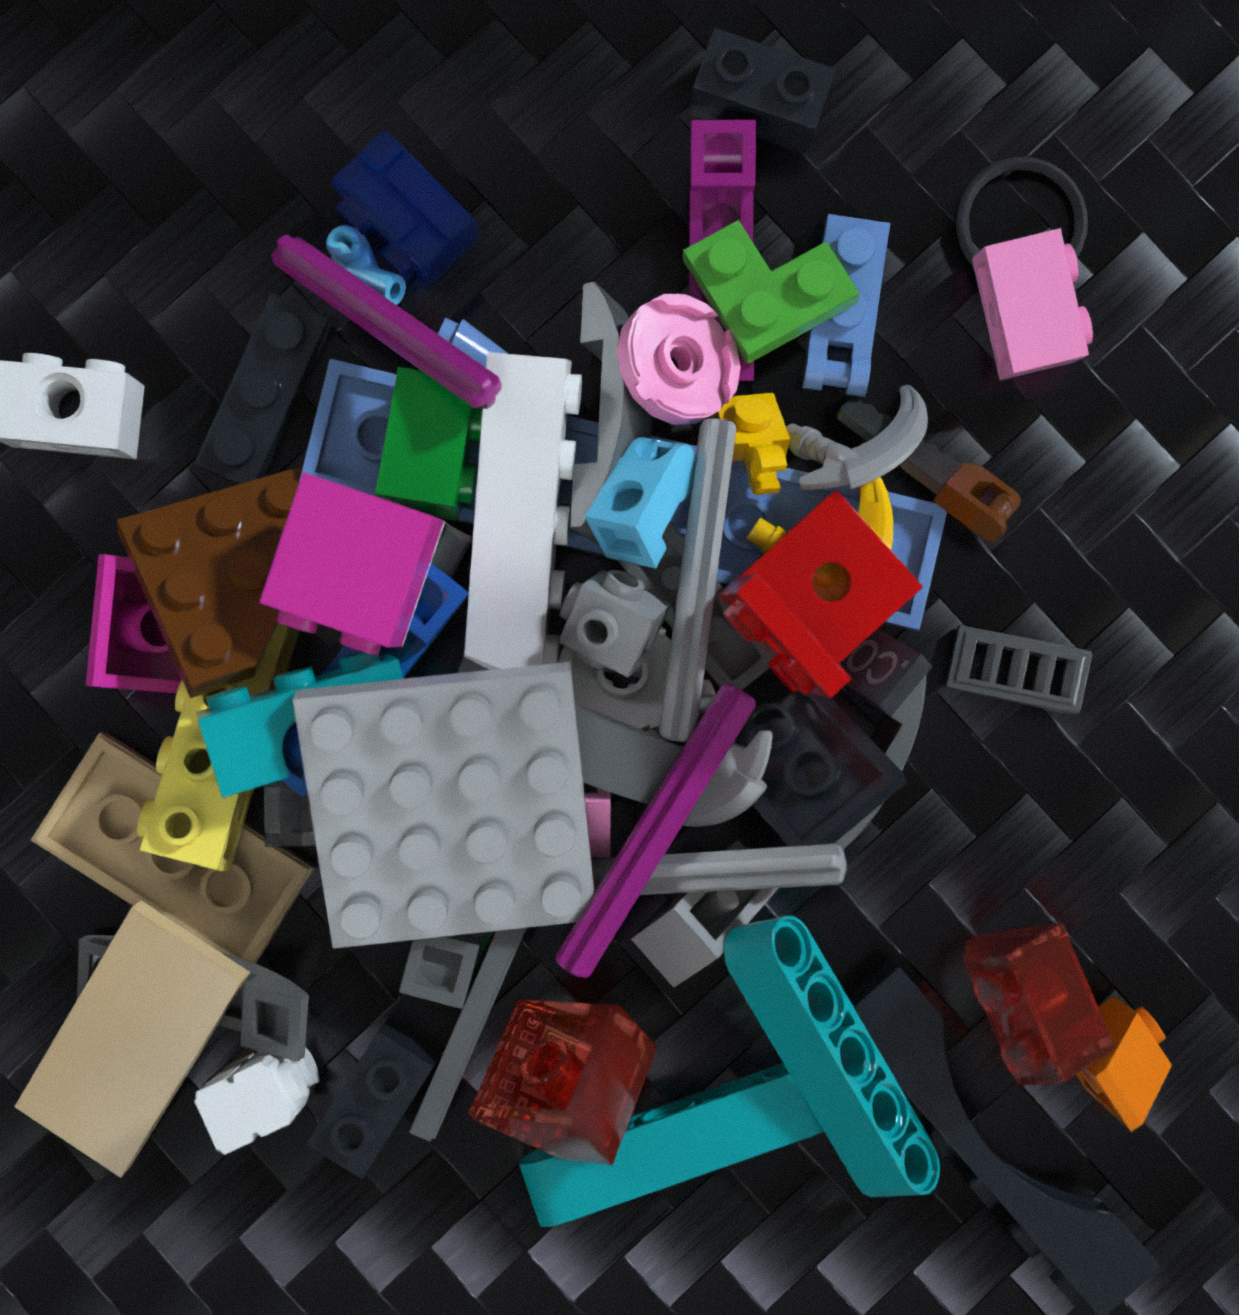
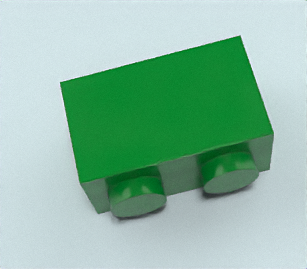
M398 367L375 490L376 497L436 518L459 521L462 502L472 504L475 497L478 465L469 464L473 440L480 441L483 408L481 406L472 408L421 370Z

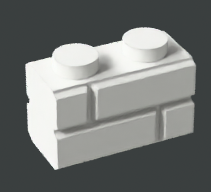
M306 1047L305 1057L298 1062L259 1051L256 1055L252 1053L227 1065L196 1092V1100L194 1101L216 1150H220L225 1155L252 1142L258 1135L263 1137L290 1124L313 1097L315 1084L320 1081V1076L316 1063Z

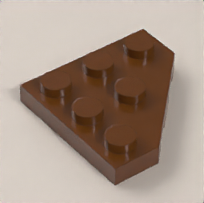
M302 466L117 520L118 536L190 698L255 677L265 656L266 647L278 625L276 620L280 611L259 602L300 483Z

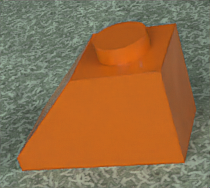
M1113 996L1053 1037L1052 1040L1084 1089L1131 1132L1143 1124L1172 1067L1170 1061L1158 1045L1166 1037L1157 1022L1145 1008L1141 1006L1133 1010Z

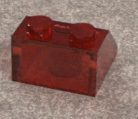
M1062 923L975 935L967 940L964 964L973 982L976 998L984 1008L999 1043L1002 1059L1011 1071L1016 1085L1063 1084L1116 1048Z
M518 1000L468 1114L477 1122L559 1159L613 1166L657 1046L620 1005Z

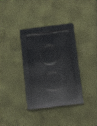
M770 668L742 690L756 701V705L736 737L734 744L747 747L759 731L769 730L772 733L770 755L761 778L767 785V788L751 806L787 847L836 843L907 783L903 772L832 698L812 693L803 695L799 690L793 693Z

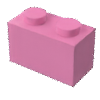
M1061 228L985 246L972 258L999 380L1070 364L1089 355L1087 344H1090L1093 339L1092 323L1087 309L1084 306L1078 307L1073 282L1078 280V261L1072 245H1064Z

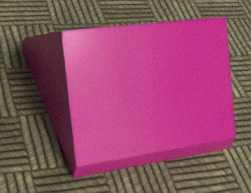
M106 554L99 555L86 686L177 693L182 678L129 558Z

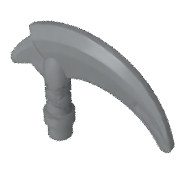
M910 385L900 387L901 405L893 421L876 437L852 449L826 437L824 438L818 430L809 426L801 427L796 424L786 426L790 437L788 449L795 456L804 460L812 459L823 464L822 468L799 478L801 490L825 489L850 484L851 489L883 476L906 460L922 441L928 424L927 409L919 393Z
M709 679L703 680L698 716L699 722L716 695ZM759 731L747 747L734 744L735 741L733 742L683 823V826L701 827L723 823L743 813L756 802L767 788V785L761 778L770 755L772 744L771 731Z

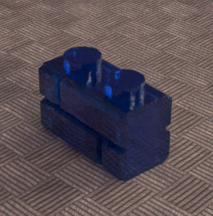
M387 130L381 131L361 151L358 158H353L333 178L332 185L341 200L335 207L336 211L360 236H363L370 229L386 245L379 251V254L405 281L414 274L425 286L431 285L451 265V262L461 256L480 235L476 220Z

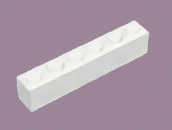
M487 352L486 368L499 377L502 389L496 395L495 403L490 408L483 409L464 655L500 669L559 663L560 643L558 641L560 635L549 634L551 609L561 610L564 602L566 572L555 570L556 546L568 545L571 521V506H560L562 479L573 480V467L576 462V441L565 440L567 414H579L582 389V375L571 374L572 361L568 359Z

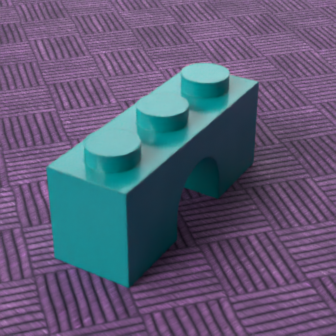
M357 651L340 657L338 660L341 669L315 676L313 667L301 668L274 677L275 689L249 696L247 687L243 686L208 697L209 708L198 711L197 718L222 798L289 777L282 753V743L286 731L296 721L293 704L296 690L404 679L398 659L390 654L380 657L379 655Z

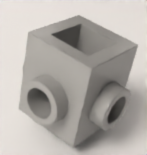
M602 569L584 584L576 582L568 592L560 610V617L567 620L558 642L575 650L576 657L583 663L598 669L610 668L629 678L648 658L671 603L645 591L642 581L631 574L618 570L607 572Z

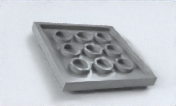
M570 662L296 690L293 704L333 948L577 922L594 895V884Z

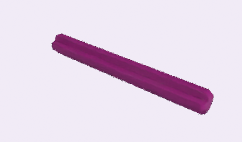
M283 235L277 240L278 248L272 253V260L282 271L472 408L481 406L483 409H488L495 403L496 395L502 389V384L499 377L300 237L292 238L289 235Z
M727 683L720 687L556 954V962L567 972L584 978L591 975L754 710L756 701L744 691Z

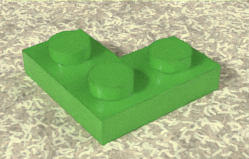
M739 220L683 250V262L713 310L719 315L717 317L726 331L730 330L737 343V348L747 364L854 306L859 299V291L827 241L772 272Z

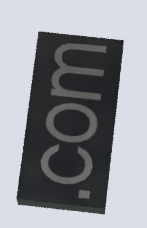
M880 629L875 630L839 663L842 669L851 677V680L843 687L889 717L896 712L932 668V665L920 653Z

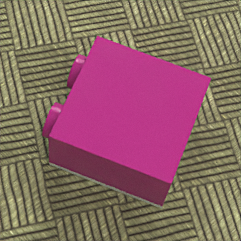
M303 472L259 603L279 609L276 621L289 627L315 634L318 624H322L342 631L340 643L358 651L378 656L382 645L388 648L403 647L445 521Z

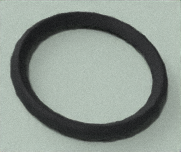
M1013 157L997 161L980 171L969 182L961 195L956 212V232L960 247L972 266V258L978 253L972 242L969 230V213L973 200L979 190L991 179L1002 173L1015 170H1027L1043 174L1056 182L1065 192L1072 205L1074 214V233L1070 244L1075 251L1076 257L1082 251L1087 235L1088 222L1084 198L1075 182L1063 170L1050 162L1033 157Z

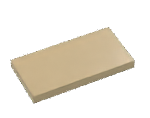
M100 732L31 841L134 906L142 900L219 952L256 964L317 866L247 821L243 825L230 873L140 851L143 838L137 835L139 816L145 802L148 799L155 800L162 774L156 772V764L107 732Z
M139 901L130 909L14 1107L121 1178L133 1164L251 972L144 901Z

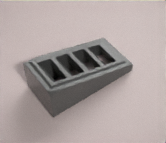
M958 625L944 687L1059 713L1078 714L1083 702L1092 652L1070 646ZM976 643L987 645L980 680L969 678ZM1003 649L1013 651L1006 685L996 684ZM1029 655L1039 657L1032 691L1022 689ZM1059 661L1064 662L1058 695L1055 696L1050 695L1049 692L1055 663Z

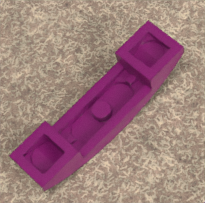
M691 120L689 247L737 220L740 221L753 242L756 120ZM689 271V296L711 307ZM714 318L721 325L723 331L725 332L726 329L722 325L719 318ZM738 350L741 366L738 381H754V361L747 364Z

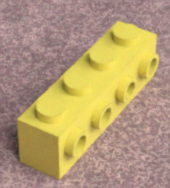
M278 622L255 677L194 698H190L183 680H181L175 699V710L181 712L174 737L167 736L164 739L157 757L156 772L162 774L155 800L148 799L145 802L138 820L137 835L143 838L140 851L230 873L254 788L222 798L198 722L197 712L209 708L208 697L226 690L246 686L249 696L275 689L273 678L288 672L300 630Z

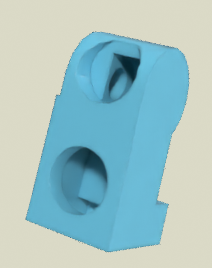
M644 437L633 440L584 516L606 558L657 568L667 549L662 535L679 502H682L689 496L694 485L697 460L691 446Z

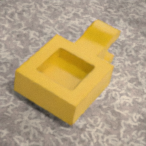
M774 393L732 396L730 401L724 404L720 411L710 416V419H723L735 424L736 435L732 462L744 461L753 494L779 493L781 487L776 471H786V453L790 437Z

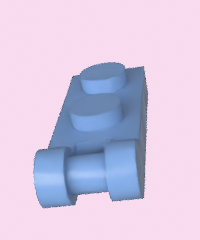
M828 214L825 221L822 243L827 241L860 295L857 304L809 330L802 388L821 391L823 385L845 388V394L865 397L870 377L871 354L890 223ZM828 346L850 349L849 363L827 360Z

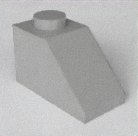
M737 839L724 851L746 850V848ZM778 888L675 893L631 940L673 987H676L718 959L724 952L725 939L729 932L737 926L748 924Z

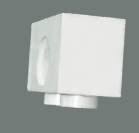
M24 353L22 362L0 360V442L15 448L126 459L137 458L145 386L128 373H125L124 365L112 361L89 359L86 360L85 369L63 367L62 359L37 353ZM79 391L80 405L77 411L70 417L61 419L59 404L62 398L69 392Z

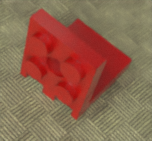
M836 489L830 492L717 596L725 605L730 606L723 612V615L731 626L748 643L754 640L758 644L760 643L768 653L773 654L774 657L767 663L768 666L793 693L799 690L803 695L812 693L831 698L851 680V677L842 669L839 663L920 591L923 586ZM825 563L838 566L846 577L844 593L832 602L825 601L817 596L812 586V578L815 571Z

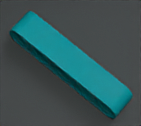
M782 916L740 925L732 929L727 935L724 945V957L727 968L856 1186L864 1195L871 1198L929 1194L935 1189L940 1173L939 1157L935 1146L808 928L801 920L794 916Z
M784 1063L561 1140L558 1150L550 1148V1145L544 1146L521 1158L518 1164L539 1225L541 1227H551L824 1132L786 1066Z

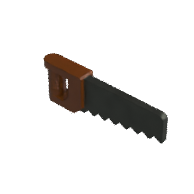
M853 396L846 402L836 415L840 422L867 442L876 437L892 422L889 415L879 414L873 405L863 404L858 396ZM923 439L914 452L898 465L937 495L933 500L937 505L989 542L998 541L1004 535L1007 529L1006 521L1019 508L1021 503L1020 496L1015 490L982 466L970 463H956L950 454L941 453L936 445L925 443Z

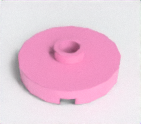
M663 294L636 309L621 328L617 347L620 375L632 398L651 416L672 425L696 424L720 411L722 406L728 403L737 391L741 370L737 343L730 330L723 331L721 325L714 319L719 315L708 304L686 294ZM670 356L676 360L679 369L673 364Z

